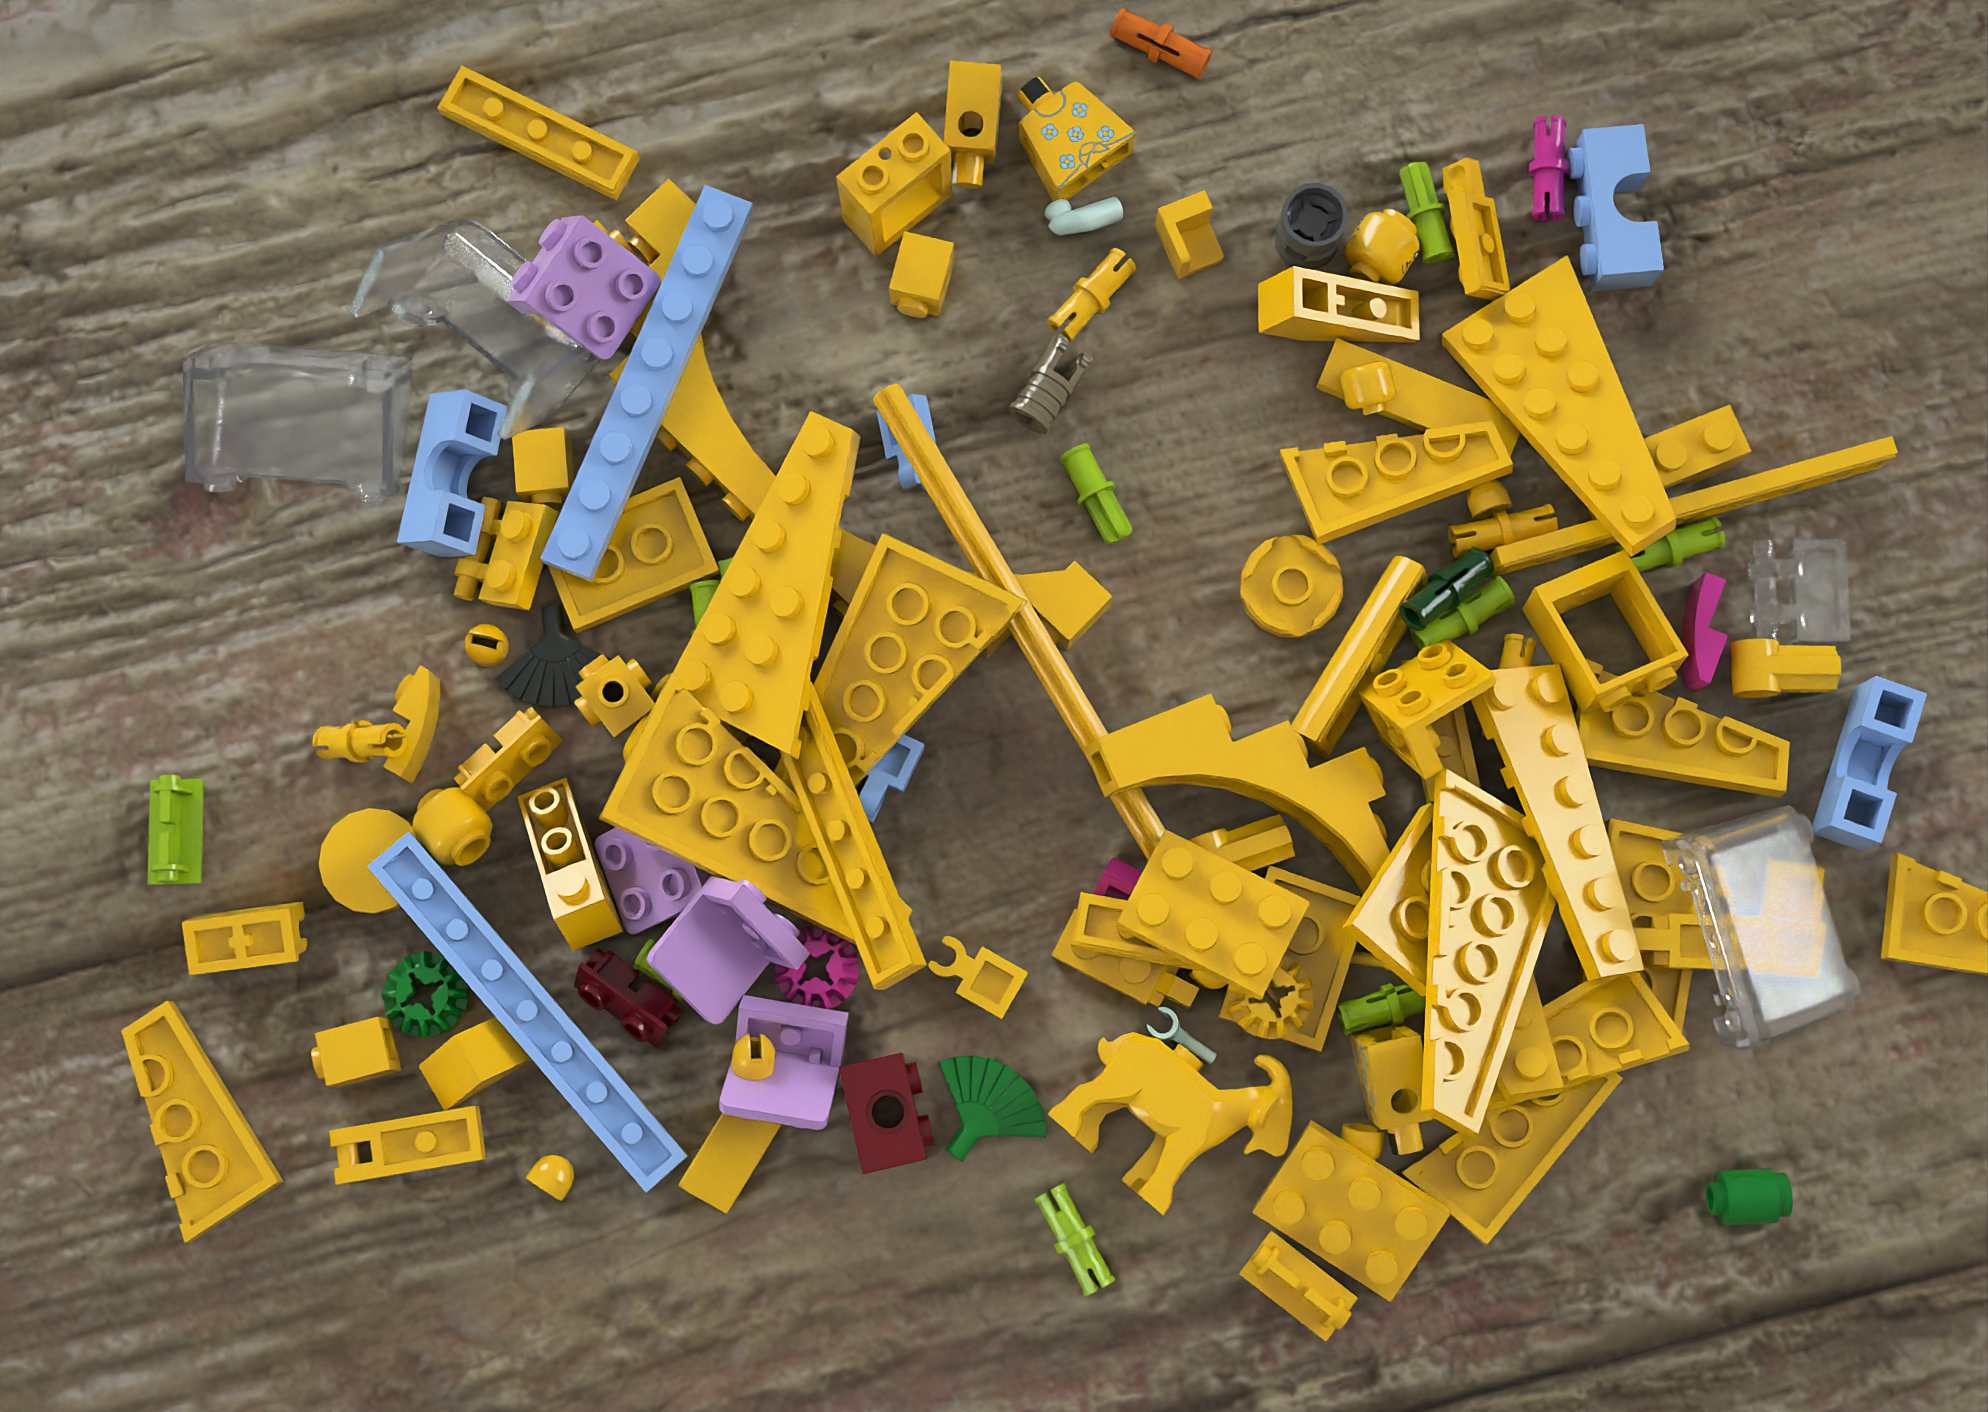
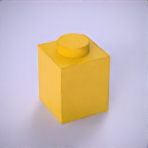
M904 231L889 286L891 305L898 306V311L915 318H925L927 314L940 316L955 260L954 243Z
M557 427L512 432L516 493L525 503L543 504L553 509L561 508L575 480L572 440L565 428Z
M374 1017L315 1033L317 1047L311 1050L312 1062L318 1078H325L326 1086L343 1087L402 1071L390 1019Z

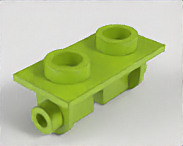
M160 775L159 780H150L147 885L202 884L204 779H181L179 775Z

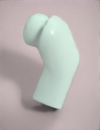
M1116 197L1100 200L1073 210L1069 201L1058 199L1046 207L1045 217L1050 222L1048 225L1050 230L1062 236L1094 231L1117 223L1123 218V208Z

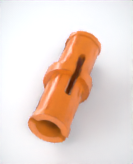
M1122 7L1118 12L1109 33L1110 37L1117 38L1147 53L1148 60L1156 64L1162 60L1193 75L1198 80L1203 75L1213 53V50L1204 48L1174 33L1175 27L1167 23L1159 26L1128 11L1125 7Z

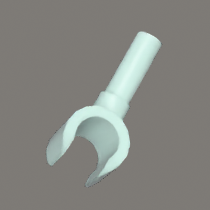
M1159 1007L1158 1011L1173 1020V1026L1167 1033H1158L1147 1024L1151 1036L1161 1040L1163 1043L1173 1041L1177 1045L1181 1044L1191 1053L1211 1065L1217 1054L1182 1029L1176 1014L1171 1009Z

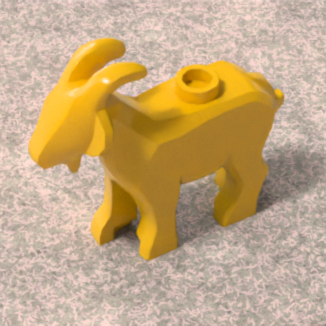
M1130 1032L1121 1035L1113 1042L1107 1041L1104 1037L1100 1039L1097 1051L1100 1060L1106 1065L1104 1071L1093 1081L1078 1085L1048 1113L1068 1134L1092 1154L1098 1145L1099 1125L1106 1114L1127 1107L1132 1114L1155 1132L1156 1136L1149 1149L1121 1180L1164 1216L1173 1200V1187L1191 1162L1202 1153L1221 1144L1245 1126H1248L1252 1131V1137L1245 1145L1243 1151L1245 1155L1256 1150H1263L1275 1158L1285 1154L1288 1149L1293 1118L1292 1087L1290 1076L1284 1065L1269 1055L1259 1054L1254 1059V1063L1268 1073L1272 1080L1269 1086L1219 1090L1198 1073L1204 1064L1181 1044H1178L1174 1050H1171L1157 1038Z

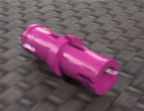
M1546 115L1536 118L1533 122V128L1535 129L1534 160L1529 163V176L1534 179L1532 219L1537 222L1547 223V205L1549 202L1552 223L1565 218L1564 178L1569 176V161L1564 159L1567 120L1562 116L1551 115L1550 136L1549 126L1546 125Z

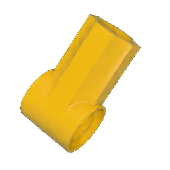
M1745 639L1734 641L1730 644L1732 696L1767 698L1780 695L1781 692L1832 693L1838 689V681L1841 676V658L1837 654L1835 646L1779 645V641L1773 639Z
M1280 814L1251 822L1228 832L1223 828L1188 840L1250 872L1295 857L1289 830Z

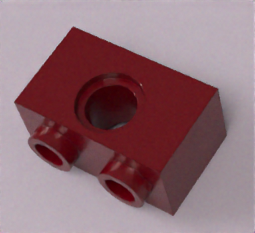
M901 1052L839 1067L862 1174L928 1159L925 1148L935 1146L928 1114L918 1116L913 1095L923 1093L916 1061L906 1064L904 1054ZM888 1096L899 1099L904 1107L902 1121L893 1128L881 1127L874 1118L876 1103Z

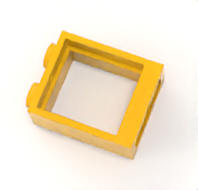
M917 112L836 176L843 221L875 258L902 237L904 231L908 232L952 196L951 150ZM887 150L891 153V157L883 160L879 157L880 152Z
M1625 549L1534 587L1522 608L1552 662L1560 664L1564 682L1583 715L1602 707L1604 712L1615 710L1630 701L1633 697L1632 693L1646 687L1649 692L1663 689L1678 678L1676 671L1689 655ZM1610 593L1651 663L1600 684L1562 621L1560 614Z

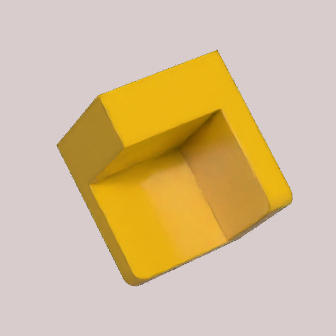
M1205 190L1162 206L1157 210L1155 229L1178 280L1223 261L1224 254L1210 225L1213 207Z

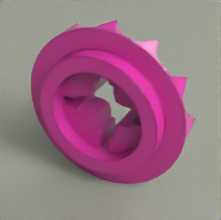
M806 926L799 930L800 934L796 939L816 959L821 958L823 955L827 956L832 950L835 952L829 958L830 961L825 967L830 974L828 977L834 983L830 986L825 980L822 982L819 978L814 977L810 981L806 980L800 986L798 983L804 978L803 974L808 969L804 962L798 970L775 964V980L782 994L791 1003L831 1009L845 1001L854 990L859 976L858 956L851 942L818 926Z

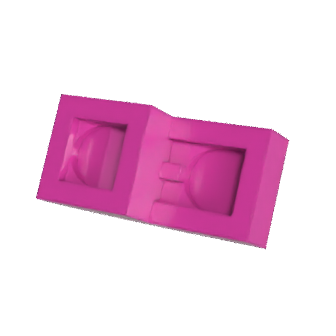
M1708 572L1692 583L1682 623L1681 643L1689 654L1682 663L1686 689L1694 692L1710 684L1728 637L1724 633L1709 628L1726 580Z

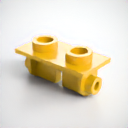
M529 707L524 713L520 710L517 711L516 715L493 735L503 746L497 753L485 743L468 760L457 767L461 772L453 779L486 812L498 801L508 796L512 788L532 769L544 762L551 752L563 741L532 707Z
M1270 1230L1239 1272V1275L1325 1342L1335 1329L1340 1330L1352 1314L1349 1310L1358 1299L1357 1296L1272 1230Z

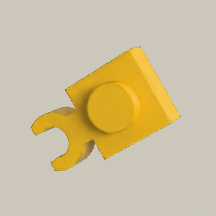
M944 936L942 943L955 951L956 960L947 967L931 960L928 964L929 969L935 975L942 978L957 976L962 979L955 993L1002 1020L1026 979L1028 972L983 946L975 959L966 955L965 947L958 939Z

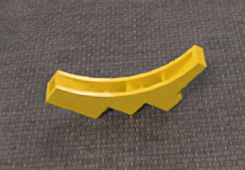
M1208 694L1097 738L1084 748L1105 798L1146 786L1190 784L1222 788L1267 804L1297 821L1322 842L1354 879L1362 895L1390 854L1386 844L1387 832L1380 817L1372 813L1369 803L1386 795L1382 787L1384 782L1383 774L1375 759L1369 757L1365 746L1310 769L1306 761L1308 752L1305 742L1298 732L1293 731L1289 720L1232 742L1229 735L1231 733L1229 717L1222 706L1216 705L1212 694Z

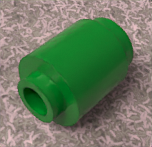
M1771 1168L1717 1171L1714 1176V1182H1708L1706 1185V1202L1709 1213L1717 1215L1723 1226L1776 1223L1779 1217L1791 1215L1793 1197L1788 1176L1785 1173H1774Z

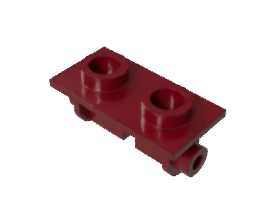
M598 948L586 964L581 962L578 966L574 987L578 989L579 996L590 1007L599 1011L605 1009L620 1020L623 1030L633 1039L639 1042L648 1041L658 1049L662 1043L667 1026L672 1028L684 1012L676 1006L678 1000L649 979L635 993L630 989V986L639 977L640 972L611 950L605 953Z

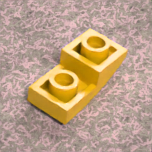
M421 665L414 675L408 674L402 680L394 696L397 704L392 711L408 721L409 724L403 733L394 734L392 737L407 736V747L402 755L395 758L387 757L388 759L383 765L384 768L413 784L429 751L435 733L440 704V679Z

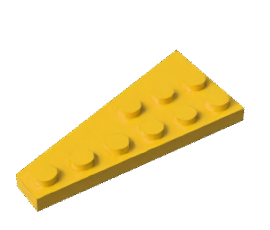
M810 411L673 671L686 685L684 688L704 708L708 707L720 720L798 760L802 741L798 739L803 712H808L811 692L807 690L813 661L819 656L833 577L830 576L834 550H839L842 530L839 529L842 507L844 500L850 495L861 438L854 430Z
M883 533L814 682V688L855 787L1028 602L1026 599ZM781 756L774 773L796 794Z
M672 672L668 676L599 819L718 878L739 882L741 879L747 880L762 891L766 896L767 902L856 945L798 796L748 747H744L720 724L721 720L708 707L704 708L684 688L686 685ZM900 898L909 919L912 909Z

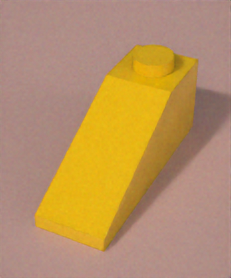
M1293 266L1258 284L1259 333L1300 341H1336V338H1339L1346 342L1414 343L1420 340L1419 291Z

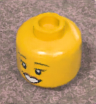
M1391 209L1368 213L1361 220L1344 246L1345 259L1351 266L1349 270L1350 275L1355 279L1390 286L1398 283L1420 250V243L1416 236L1417 228L1414 223L1403 214Z

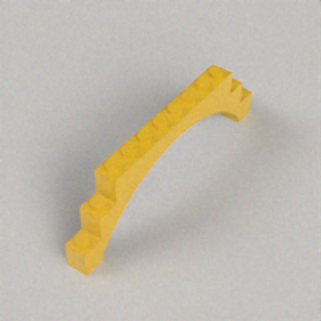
M669 178L625 220L632 238L628 244L644 262L650 265L648 267L659 275L660 285L696 206ZM660 285L630 329V332L637 338ZM700 334L655 439L669 452L677 447L689 459L685 467L705 487L711 482L717 485L726 494L721 501L739 520L744 522L748 517L753 520L776 476L753 451L731 418L713 381L705 356L702 334ZM630 354L609 374L615 387ZM839 527L842 530L839 550H834L830 570L833 583L830 595L837 600L832 605V608L843 619L876 545L866 542ZM1076 561L1063 571L1024 575L1013 574L1054 644L1059 642L1067 651L1111 606L1113 596ZM968 572L974 576H977V574L974 572ZM1007 625L981 652L986 659L1012 634Z

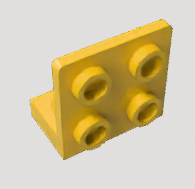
M1443 640L1442 642L1424 647L1418 653V656L1400 667L1382 672L1373 680V683L1358 692L1380 741L1427 780L1444 769L1435 750L1441 746V742L1430 724L1493 687L1497 681L1493 672L1450 640Z

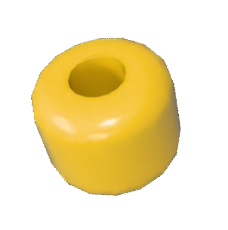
M1376 361L1343 370L1340 374V383L1346 406L1350 409L1362 408L1364 415L1384 411L1383 403L1392 400L1396 395L1391 367L1386 361Z

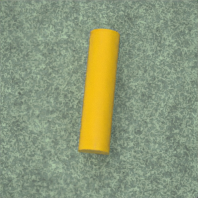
M1394 556L1291 724L1293 731L1298 732L1303 738L1308 750L1325 759L1332 753L1363 702L1358 691L1373 683V680L1380 674L1408 628L1401 618L1399 607L1403 602L1409 600L1427 586L1428 576L1423 565L1402 556Z

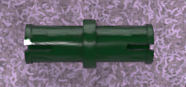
M1474 547L1469 549L1463 557L1448 569H1438L1428 577L1427 586L1412 598L1403 602L1399 607L1402 620L1411 629L1422 631L1446 609H1456L1465 601L1466 593L1483 579L1488 578L1494 571L1491 558L1483 550Z

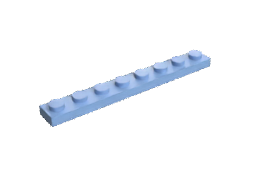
M704 185L540 559L544 564L587 581H593L754 212L753 203Z
M407 832L367 866L646 1193L688 1157L687 1153L411 832Z

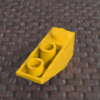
M565 777L517 796L553 919L572 951L623 932L610 889L568 779Z

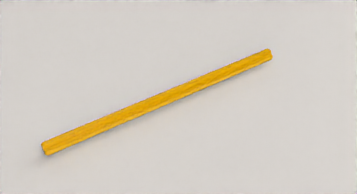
M893 384L879 391L873 397L874 404L977 576L1028 600L901 386ZM1028 600L1026 605L1012 618L1007 626L1088 760L1084 748L1097 738L1107 735L1108 732ZM1137 788L1109 796L1146 859L1149 861L1165 828L1142 789Z

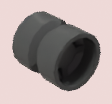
M1310 183L1294 189L1285 199L1274 234L1275 249L1280 258L1290 267L1296 266L1316 270L1327 265L1335 256L1349 219L1348 208L1342 195L1330 186L1321 183Z

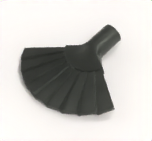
M562 605L541 607L544 630L542 639L531 647L528 653L497 676L495 680L510 694L522 701L537 706L562 707L574 705V701L582 696L575 686L584 681L578 672L602 654L583 646L582 643L565 634Z

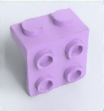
M585 216L563 217L561 221L555 219L542 233L539 244L543 247L533 262L526 261L514 274L510 282V286L514 290L506 302L522 314H540L595 357L609 359L614 355L658 289L660 277Z
M617 827L600 835L595 841V849L625 929L630 934L642 933L679 915L710 876H714Z
M710 876L650 950L647 957L648 964L699 1015L712 1024H720L725 1020L770 962L798 970L811 954L796 939L800 934L799 930L779 914L773 915L763 904L766 901V896L762 891L744 879L734 882Z
M743 995L738 1011L736 1042L746 1034H750V1037H759V1034L765 1035L775 1047V1067L773 1073L768 1078L752 1081L737 1076L732 1071L730 1063L720 1096L719 1110L724 1114L738 1116L743 1119H756L814 1130L825 1128L840 1075L839 1067H842L849 1013Z

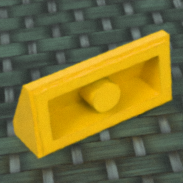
M722 1113L678 1186L728 1214L782 1124L756 1119H743L738 1116Z

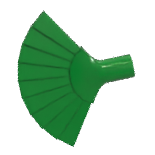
M973 1055L957 1056L938 1062L956 1103L955 1107L961 1120V1127L945 1149L951 1156L963 1162L976 1141L981 1137H1000L1001 1135L1046 1138V1122L1039 1100L1033 1089L1021 1075L1007 1065L990 1058Z

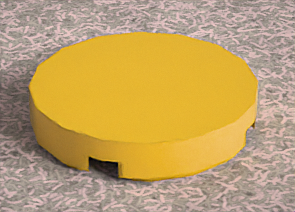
M1305 535L1282 536L1266 540L1250 554L1240 575V598L1246 614L1260 629L1277 637L1300 638L1318 632L1333 618L1343 598L1341 569L1337 558L1323 544L1317 545L1316 540Z
M368 808L350 813L332 826L321 846L319 869L323 885L335 901L355 912L367 914L386 913L401 907L367 866L407 832H411L415 836L411 822L390 810Z

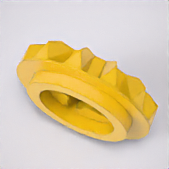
M1285 955L1271 980L1274 987L1292 988V992L1286 993L1285 997L1278 1000L1279 1009L1277 1011L1279 1018H1276L1275 1012L1271 1011L1268 1003L1259 1004L1255 1002L1249 1004L1248 999L1254 998L1253 996L1228 984L1227 1002L1234 1020L1246 1032L1256 1037L1277 1039L1290 1035L1304 1024L1313 1007L1312 981L1300 963Z

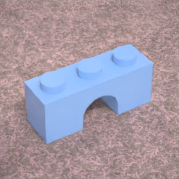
M1644 124L1583 129L1574 146L1569 148L1567 153L1570 179H1576L1578 196L1575 197L1573 203L1574 221L1577 227L1583 228L1585 242L1580 248L1582 274L1589 275L1591 292L1651 287L1664 270L1657 221H1630L1617 211L1613 201L1614 194L1638 191L1650 174Z
M466 389L430 394L397 543L437 557L475 555L486 505L468 499L467 484L473 468L481 459L497 456L508 406Z
M1878 676L1855 687L1811 828V834L1860 851L1882 843L1897 793L1887 790L1889 776L1901 750L1913 742L1927 693Z

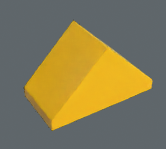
M494 1017L454 1035L419 1065V1068L443 1110L447 1111L532 1061V1059L501 1022Z

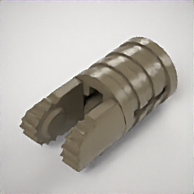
M1058 332L1030 373V378L1024 383L1023 389L1016 396V400L1012 401L1008 407V412L1015 420L1028 429L1040 434H1047L1051 428V422L1056 419L1058 411L1062 409L1066 399L1071 396L1093 360L1087 353L1082 352L1071 361L1063 376L1053 371L1069 343V340Z

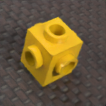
M602 654L578 672L584 681L575 686L582 695L574 701L575 705L592 727L602 722L613 738L650 712L655 704L645 691V688L651 685L652 682L634 658L625 664L619 655L609 661ZM611 683L620 685L623 689V697L617 702L607 701L603 697V689L606 685Z

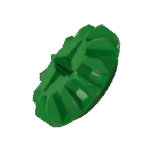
M423 951L402 957L401 961L387 973V980L381 993L386 1017L401 1032L416 1037L440 1035L451 1029L462 1017L468 1002V985L441 954ZM414 976L428 986L444 982L443 985L437 987L438 991L431 995L435 1014L422 1003L405 1005L417 993L414 985L416 983L413 978Z

